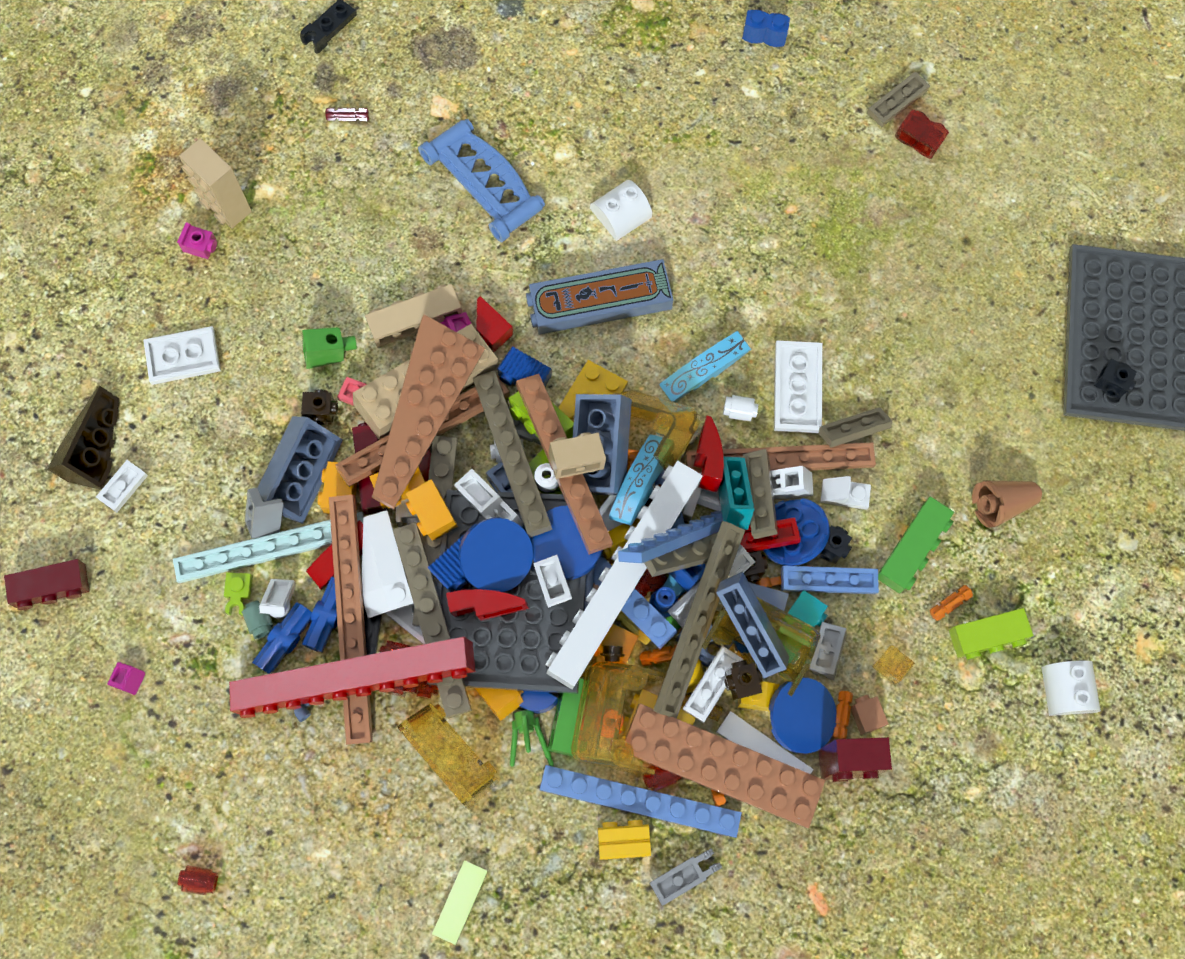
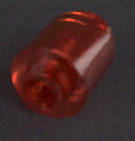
M654 765L646 767L645 774L642 775L647 789L652 788L654 792L676 784L677 780L682 778Z
M187 865L185 870L180 871L177 885L181 886V892L200 895L214 894L218 882V873L213 872V869Z

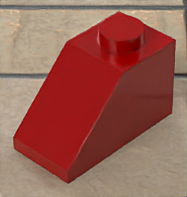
M481 296L478 297L476 331L494 353L513 336V327Z

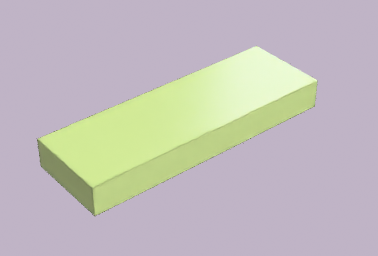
M464 860L432 935L454 945L457 944L487 875V870Z

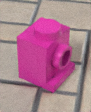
M187 222L177 241L183 252L204 259H209L210 254L217 247V240L213 232L191 226Z

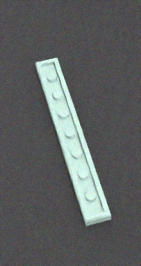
M363 512L357 513V522L360 520L363 523ZM326 520L174 558L173 564L176 580L178 583H183L330 546L332 544L331 522Z

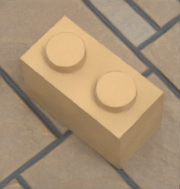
M586 432L574 438L567 439L566 437H561L550 442L548 453L555 479L604 469L606 457L599 433L591 434Z

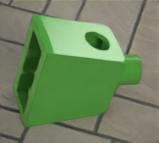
M338 327L302 330V348L306 369L344 361V351L357 349L355 336L342 337L341 330Z

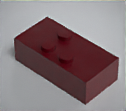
M889 737L836 739L818 750L820 776L823 780L848 782V780L859 778L878 779L879 774L892 770Z

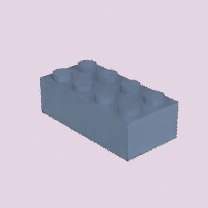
M576 394L573 438L586 432L591 434L599 433L606 457L603 470L583 474L592 495H617L627 474L632 399L623 395Z

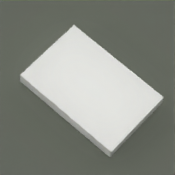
M213 326L143 340L151 385L221 371Z

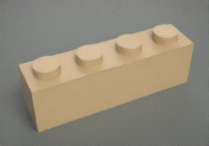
M452 284L439 285L433 291L415 294L411 299L396 301L391 306L383 309H374L365 315V318L378 348L418 333L423 315L437 322H443L447 316L461 314L462 308Z

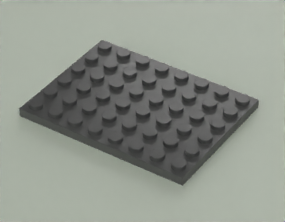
M1077 244L1071 245L1069 251L1063 416L1185 431V258ZM1111 358L1118 362L1126 363L1133 370L1137 371L1134 378L1136 381L1135 387L1130 393L1126 392L1120 399L1108 396L1103 390L1094 386L1103 366Z
M447 490L446 505L458 527L442 535L440 555L458 541L474 524L486 520L458 490ZM496 492L522 520L513 492ZM540 494L546 512L555 507L568 506L562 494ZM532 560L531 568L524 580L516 587L504 592L525 599L529 609L485 620H480L476 616V612L454 617L449 611L446 593H449V591L438 580L437 592L451 639L465 637L473 642L475 672L467 673V677L463 678L465 687L578 694L579 680L572 690L546 674L549 667L545 664L553 652L559 653L562 648L559 642L566 630L572 632L576 625L572 621L579 609L584 611L586 574L576 579L566 580L572 599L548 608L533 564L535 562ZM467 581V584L461 590H474L478 588ZM427 682L428 685H436V686H437V683H428V682Z

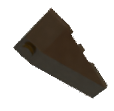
M101 386L96 388L58 447L47 469L48 471L70 483L99 490L103 488L112 467L110 456L111 448H114L115 441L112 438L118 415L119 398Z

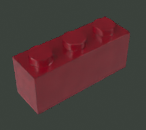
M79 559L4 575L7 603L18 610L31 609L34 604L39 603L44 605L54 604L57 602V599L65 597L67 599H75L81 597L82 593L90 592L86 564Z

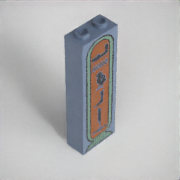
M663 259L529 284V293H526L528 307L532 306L534 314H530L532 327H537L538 335L672 310L673 296Z

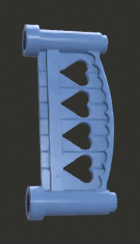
M468 119L461 120L432 141H425L418 146V151L428 165H432L440 160L494 219V221L489 223V229L493 236L502 243L510 237L512 231L539 213L545 206V203L539 195L532 197L529 195L522 179L501 153L483 139L472 134L474 127ZM463 144L471 145V149L477 152L475 156L458 157ZM477 159H483L485 165L491 167L489 171L472 173ZM492 174H497L499 180L505 182V185L502 187L486 188ZM507 189H511L514 195L519 197L517 202L500 203L504 191Z

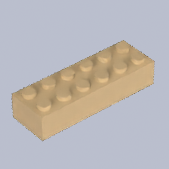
M472 324L459 330L457 333L485 347V351L462 391L474 385V377L496 371L498 358ZM410 360L353 392V405L379 440L390 434Z

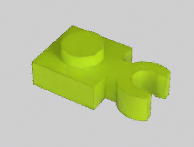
M226 573L224 597L230 598V601L225 606L227 615L232 614L234 606H239V615L243 616L242 611L245 609L243 599H250L251 574Z

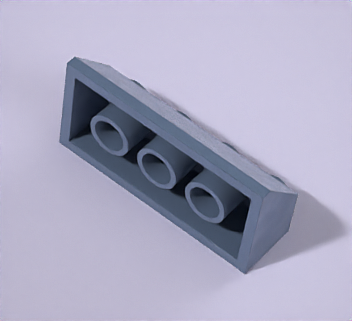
M292 416L257 487L262 501L282 499V516L303 524L322 485V471L324 468L327 469L328 461L333 462L343 439L308 417Z

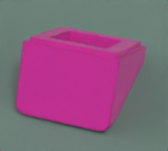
M117 662L107 685L136 695L144 679L145 672Z

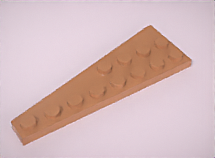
M423 315L372 495L373 499L393 510L485 351V347L426 315Z

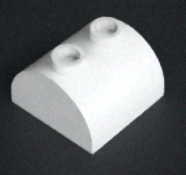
M626 180L590 204L591 211L616 241L652 218V210L647 198L631 180Z
M1068 661L1041 667L1049 716L1098 713L1101 711L1092 661Z

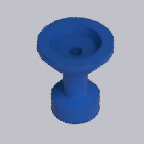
M662 587L653 592L649 603L666 618L671 616L667 611L678 599L672 588Z

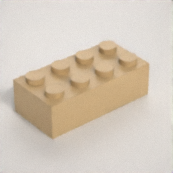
M201 138L179 155L183 163L181 168L189 176L187 179L194 187L193 191L200 198L199 202L206 210L211 209L214 211V217L222 225L226 223L232 229L252 212L232 168Z

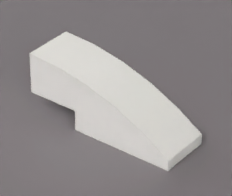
M473 469L454 484L458 491L485 519L501 517L509 519L521 527L524 525L519 516Z

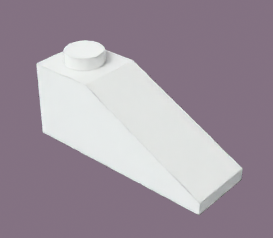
M804 466L771 471L774 499L814 496L812 472Z

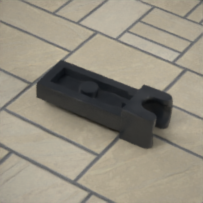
M337 0L312 24L309 23L301 30L300 39L302 44L307 45L313 41L314 52L316 54L320 53L328 45L327 42L357 16L356 9L343 0Z

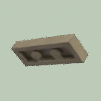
M915 71L869 107L867 114L882 128L929 90L930 85Z
M878 407L820 426L819 435L832 448L890 429L892 427V420Z

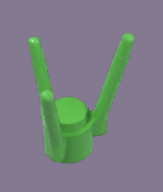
M529 710L514 713L515 721H512L510 766L513 767L515 765L518 730L520 734H524L526 752L530 753L529 733L534 732L535 728L548 764L553 767L554 763L550 751H547L548 746L540 728L539 718L534 717V712Z

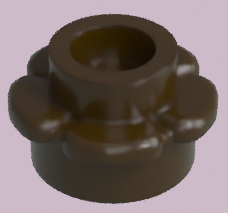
M603 646V653H600L601 656H605V661L620 662V657L625 656L621 646Z

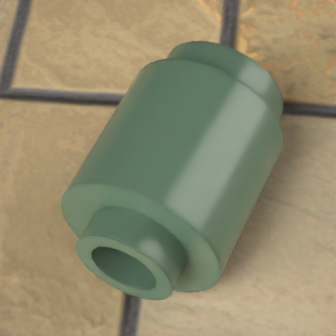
M258 600L246 604L245 609L242 611L250 634H253L254 639L268 636L273 626L270 615L260 613V602Z

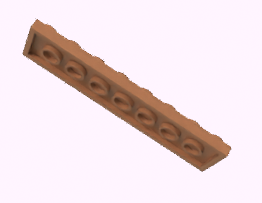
M642 704L637 706L620 751L808 829L825 780L674 717L659 714L653 711L652 708Z

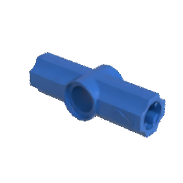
M331 577L321 601L319 600L311 615L312 622L302 643L303 646L316 652L323 653L332 630L338 626L334 577Z
M296 602L284 620L276 624L270 631L267 643L252 663L266 673L272 674L284 656L291 653L297 646L300 634L311 621L312 612Z

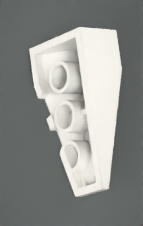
M387 510L363 517L361 582L363 603L368 618L414 604Z

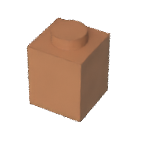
M868 694L855 699L856 704L851 706V712L860 735L889 725L878 696L870 698Z

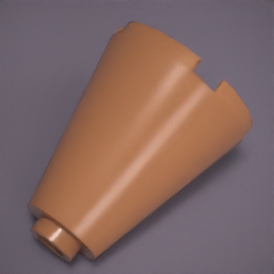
M985 480L977 483L972 491V503H976L978 508L975 514L979 521L988 528L998 527L1039 504L1042 497L1040 486L1033 481Z

